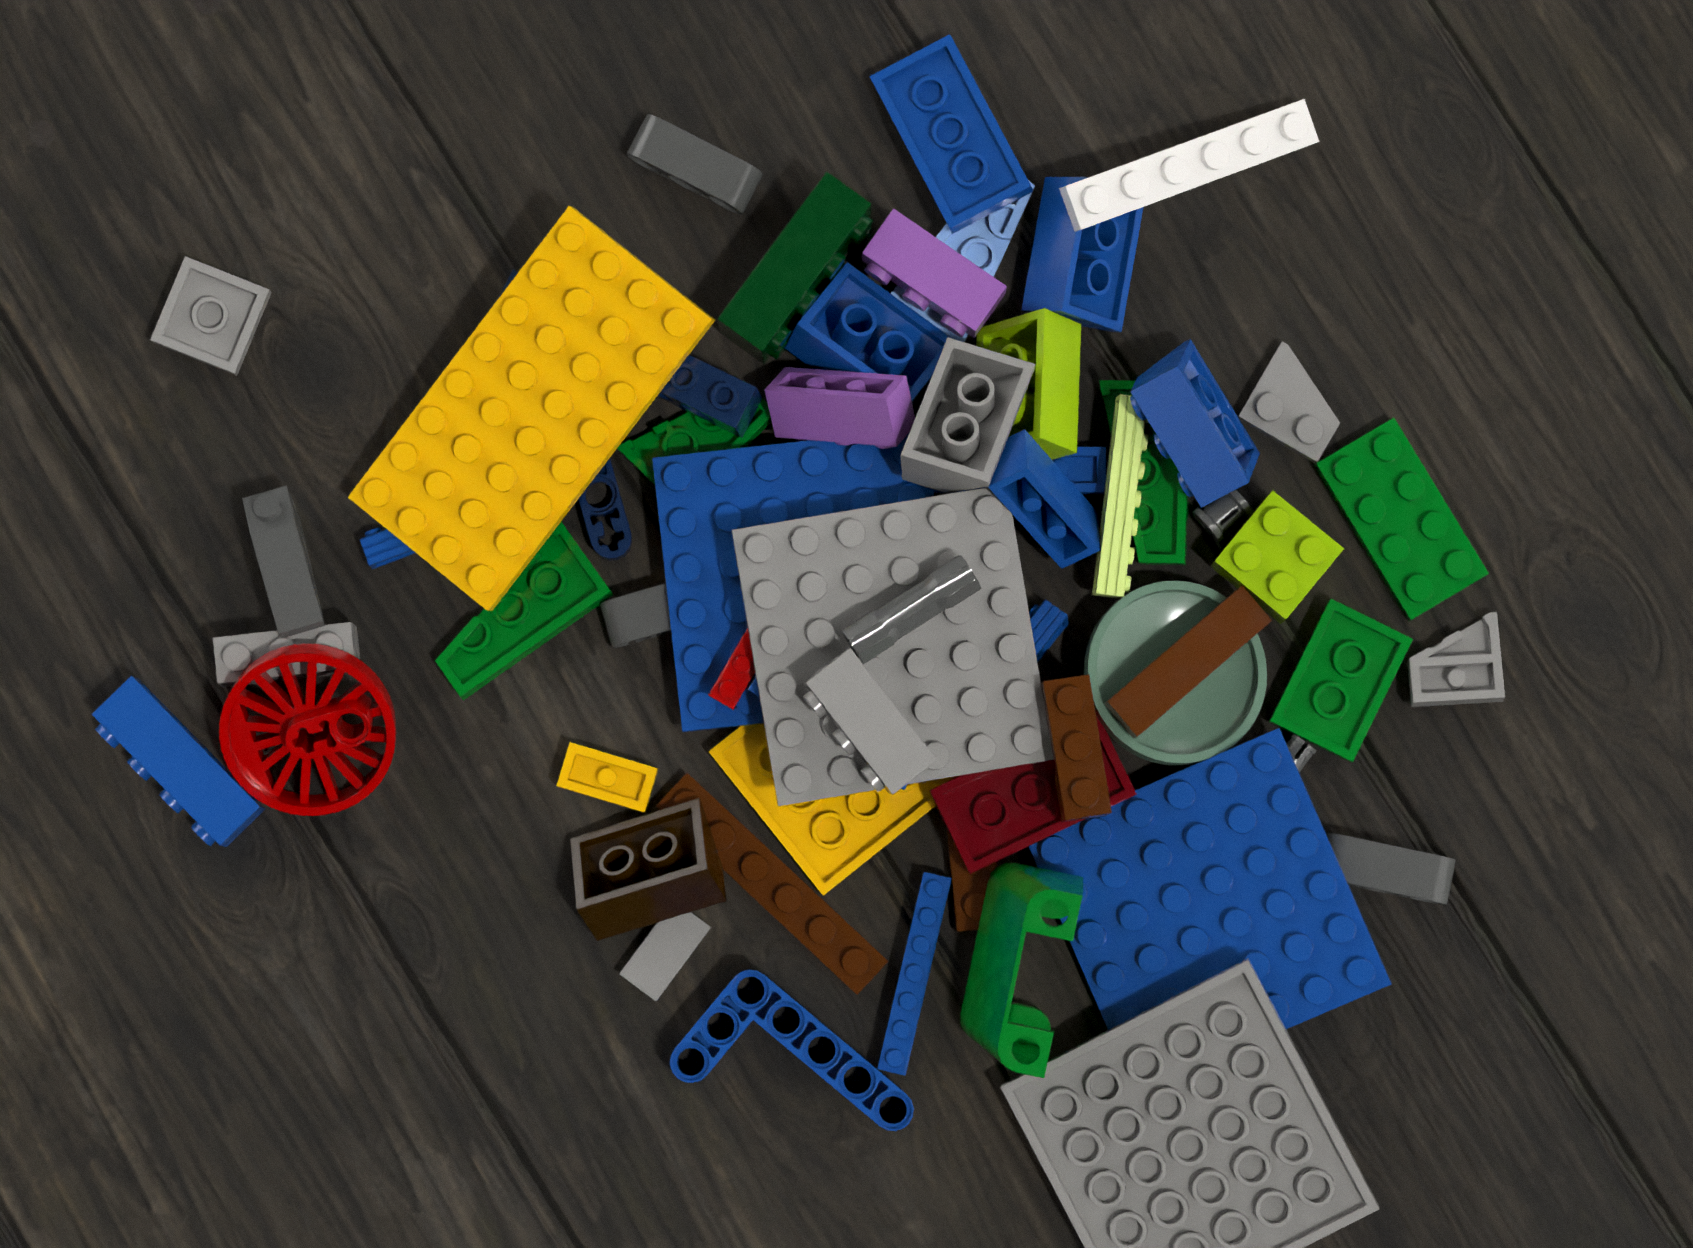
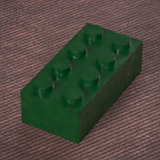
M826 172L718 317L720 333L763 365L770 356L777 360L786 350L785 347L791 337L792 330L790 329L797 320H801L819 296L818 291L823 284L829 285L844 267L846 253L851 247L859 250L873 230L871 227L873 223L871 219V203L833 175Z

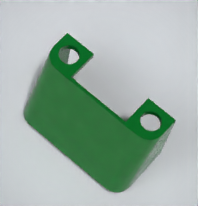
M1004 863L996 867L988 879L960 1014V1023L963 1031L1007 1069L1016 1073L1044 1078L1054 1031H1051V1023L1048 1016L1041 1009L1012 1002L1026 932L1073 941L1083 896V877L1019 863ZM1068 916L1067 920L1058 926L1046 924L1042 917L1061 919Z

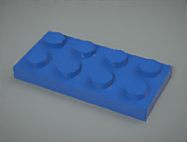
M950 34L870 76L876 91L952 234L1033 192L1025 173Z

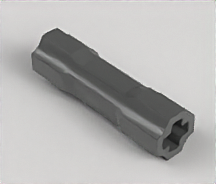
M960 555L929 574L922 582L878 610L866 614L841 630L853 652L865 664L893 646L897 640L945 609L954 607L982 588L969 565Z

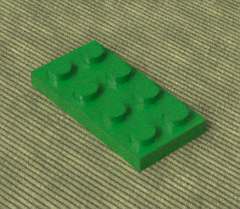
M1395 418L1385 422L1314 465L1408 622L1489 574Z

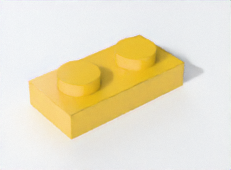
M570 742L556 786L646 813L659 769Z

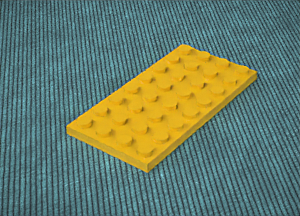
M568 206L348 498L485 610L493 611L715 322V319L577 209Z

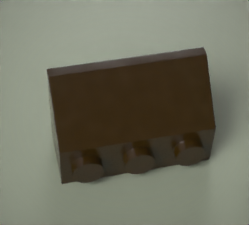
M699 798L570 838L576 909L597 941L727 901L722 863Z

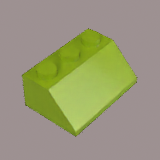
M1043 308L982 327L977 334L976 346L1035 364V370L1008 437L1025 429L1052 460L1077 453L1081 324Z

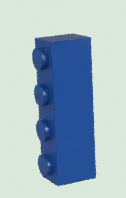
M130 676L92 713L100 723L95 728L98 734L113 748L121 744L132 755L127 761L132 769L145 781L152 776L164 788L159 793L160 797L178 814L185 809L196 821L191 828L209 846L216 841L220 846L227 847L266 809L257 799L241 787L231 772L140 679Z

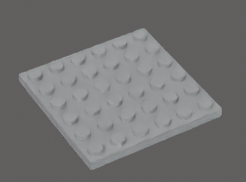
M988 487L731 530L778 806L875 790L861 772L867 765L859 754L854 751L848 755L832 735L838 727L827 714L819 718L805 701L803 696L809 690L803 683L846 649L851 648L841 630L866 614L886 605L925 580L929 574L960 555L969 565L982 589L954 607L945 609L897 640L893 646L863 664L937 759V761L907 784L1054 760L1013 514Z
M1249 958L1048 1060L1044 1078L1021 1074L1000 1087L1085 1248H1304L1379 1210V1204Z

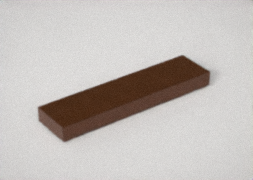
M1240 586L1104 703L1105 706L1133 739L1138 737L1272 620L1244 586Z

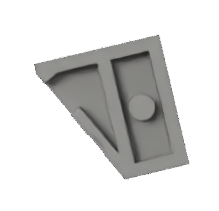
M1283 341L1238 416L1243 423L1314 464L1320 459L1340 424L1289 345Z
M1497 612L1486 614L1478 622L1462 631H1456L1444 638L1441 643L1432 648H1426L1409 658L1407 666L1411 707L1504 701L1505 689Z

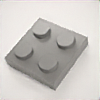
M185 256L150 340L155 344L237 376L272 292L267 288Z

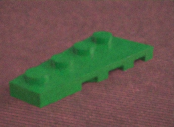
M1099 380L1111 433L1115 399L1120 394L1132 396L1130 391L1135 381ZM1145 423L1144 434H1148V445L1146 451H1142L1141 462L1145 463L1143 479H1138L1137 490L1141 491V503L1139 508L1135 507L1134 519H1138L1136 536H1133L1140 564L1186 565L1188 496L1179 483L1177 467L1171 458L1166 459L1159 452L1154 441L1156 433L1150 423Z
M560 522L494 610L487 611L483 609L477 617L474 616L435 662L464 701L599 606L600 603L609 599L613 594L564 524Z

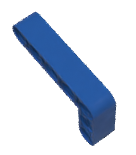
M745 970L737 974L676 1046L670 1057L671 1070L679 1080L688 1083L701 1081L713 1070L754 1020L880 1127L888 1131L901 1130L913 1118L914 1107L912 1100L901 1088L765 974L757 970ZM747 977L759 979L764 986V995L755 1004L743 1002L738 995V986ZM785 1006L795 1009L800 1018L798 1028L789 1034L779 1032L773 1024L775 1012ZM719 1012L730 1015L734 1021L732 1035L724 1040L714 1038L708 1029L710 1018ZM820 1036L831 1039L835 1045L833 1059L823 1064L813 1061L808 1052L810 1042ZM694 1048L702 1053L705 1062L700 1073L688 1075L680 1069L678 1063L679 1056L685 1049ZM855 1066L865 1068L871 1076V1083L868 1089L861 1093L849 1091L844 1084L846 1071ZM890 1096L899 1097L906 1105L904 1118L896 1123L885 1121L879 1112L882 1101Z

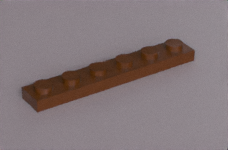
M686 773L656 807L659 810H663L699 798L702 802L723 870L858 995L888 963V960L694 778Z

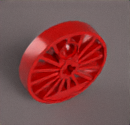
M303 643L288 645L262 655L252 662L238 677L225 700L219 723L220 747L227 767L236 781L251 796L263 804L294 815L319 816L345 810L365 799L385 777L395 751V711L390 695L380 678L371 668L355 656L338 648L321 644ZM308 662L306 699H304L291 663ZM317 663L335 667L334 673L317 705H315ZM279 666L290 697L266 672L267 670ZM345 672L358 680L356 684L342 695L332 698ZM254 680L275 703L244 688ZM369 691L374 697L375 702H372L364 693ZM246 707L267 717L249 715ZM348 713L356 714L363 722L355 725L348 724L341 716ZM383 715L385 727L372 726L373 718ZM255 731H257V732H268V733L261 734V735H258V736H257ZM365 741L385 742L386 746L383 753L380 754L361 744ZM276 746L264 756L262 749ZM290 752L291 754L276 782H274L269 768ZM344 754L373 767V769L364 777ZM299 758L302 759L300 794L283 789ZM312 759L315 761L327 794L310 795ZM328 760L352 784L351 786L339 791Z

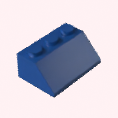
M1045 177L1021 310L1030 313L1046 308L1080 323L1082 327L1122 332L1143 207L1075 232L1059 188L1081 181L1087 177Z
M847 262L797 323L785 349L812 369L907 376L912 405L914 406L929 385L949 336Z
M1189 339L1137 377L1130 391L1132 394L1130 401L1138 417L1143 421L1147 419L1155 431L1154 441L1159 452L1164 458H1171L1179 471L1177 476L1183 491L1188 497L1194 496L1202 508L1248 484L1260 452L1192 340Z

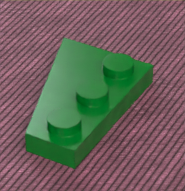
M762 398L742 438L687 412L670 422L667 420L653 427L651 432L633 441L628 440L620 444L617 449L655 486L652 458L745 448L772 422L768 404Z

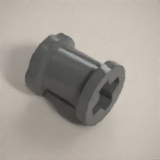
M1234 490L1209 503L1203 509L1197 507L1192 513L1200 526L1212 539L1219 543L1224 539L1223 533L1242 516L1247 518L1251 516L1253 510L1244 497L1237 490Z

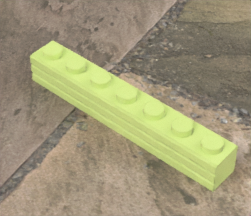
M1124 394L1118 395L1115 399L1099 531L1101 551H1098L1096 556L1092 595L1117 599H1121L1125 593H1129L1131 586V576H1127L1128 564L1132 565L1135 549L1130 547L1131 536H1136L1138 519H1134L1135 507L1139 508L1141 503V491L1137 490L1138 479H1143L1145 463L1141 462L1142 451L1147 449L1148 434H1144L1145 423H1149L1147 419L1141 420L1134 411L1130 401L1131 395Z

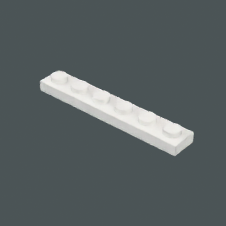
M1305 99L1059 189L1073 229L1076 232L1319 142Z

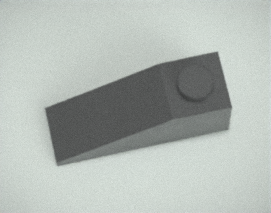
M287 485L242 498L251 539L280 638L325 626L300 515Z

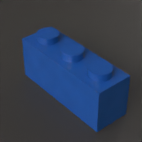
M1025 429L1008 437L988 488L1061 569L1101 551L1098 512Z

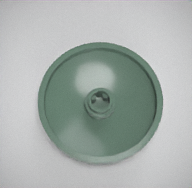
M1187 581L1152 583L1142 586L1118 600L1106 611L1095 626L1090 636L1084 659V675L1089 674L1095 713L1108 735L1117 744L1137 757L1163 765L1176 766L1199 763L1235 745L1255 722L1261 710L1267 687L1266 658L1258 634L1134 739L1104 704L1227 597L1209 587Z

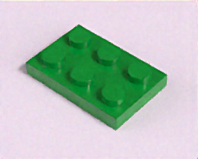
M1330 598L1269 723L1352 763L1413 639Z

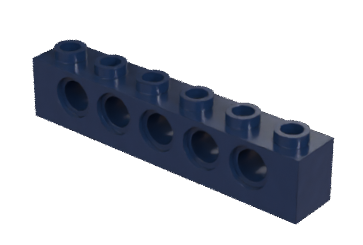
M512 270L499 297L517 275V271ZM688 355L657 396L741 438L745 434L763 398L755 386Z

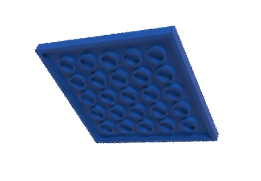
M909 433L897 447L880 449L875 447V445H837L835 442L808 440L652 458L683 733L764 724L760 698L747 690L756 677L755 673L734 710L708 696L748 628L731 530L934 496L933 489L902 480L901 453Z
M1280 728L1135 790L1137 795L1112 806V813L1107 816L1085 819L1029 846L1038 868L1083 877V896L1074 939L1070 943L1108 1030L1249 958L1286 1029L1392 984ZM1068 916L1060 919L1062 924L1067 920Z

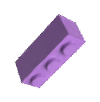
M894 208L862 252V261L867 264L864 270L868 275L883 285H887L889 281L895 283L905 290L902 297L921 311H925L929 307L942 316L940 323L959 337H963L966 332L975 338L1006 294L1007 286Z
M785 367L764 390L774 434L777 438L795 439L798 442L808 440L835 442L837 445H875L877 448L887 449L897 447L910 432L915 420L907 376Z

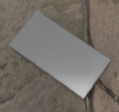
M692 912L657 922L622 969L620 975L657 1002L712 927Z

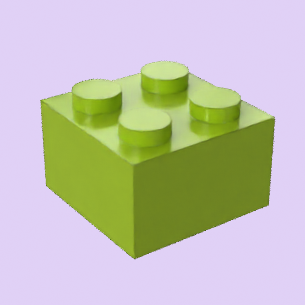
M1272 490L1210 567L1236 588L1243 585L1259 606L1277 622L1282 624L1344 548Z

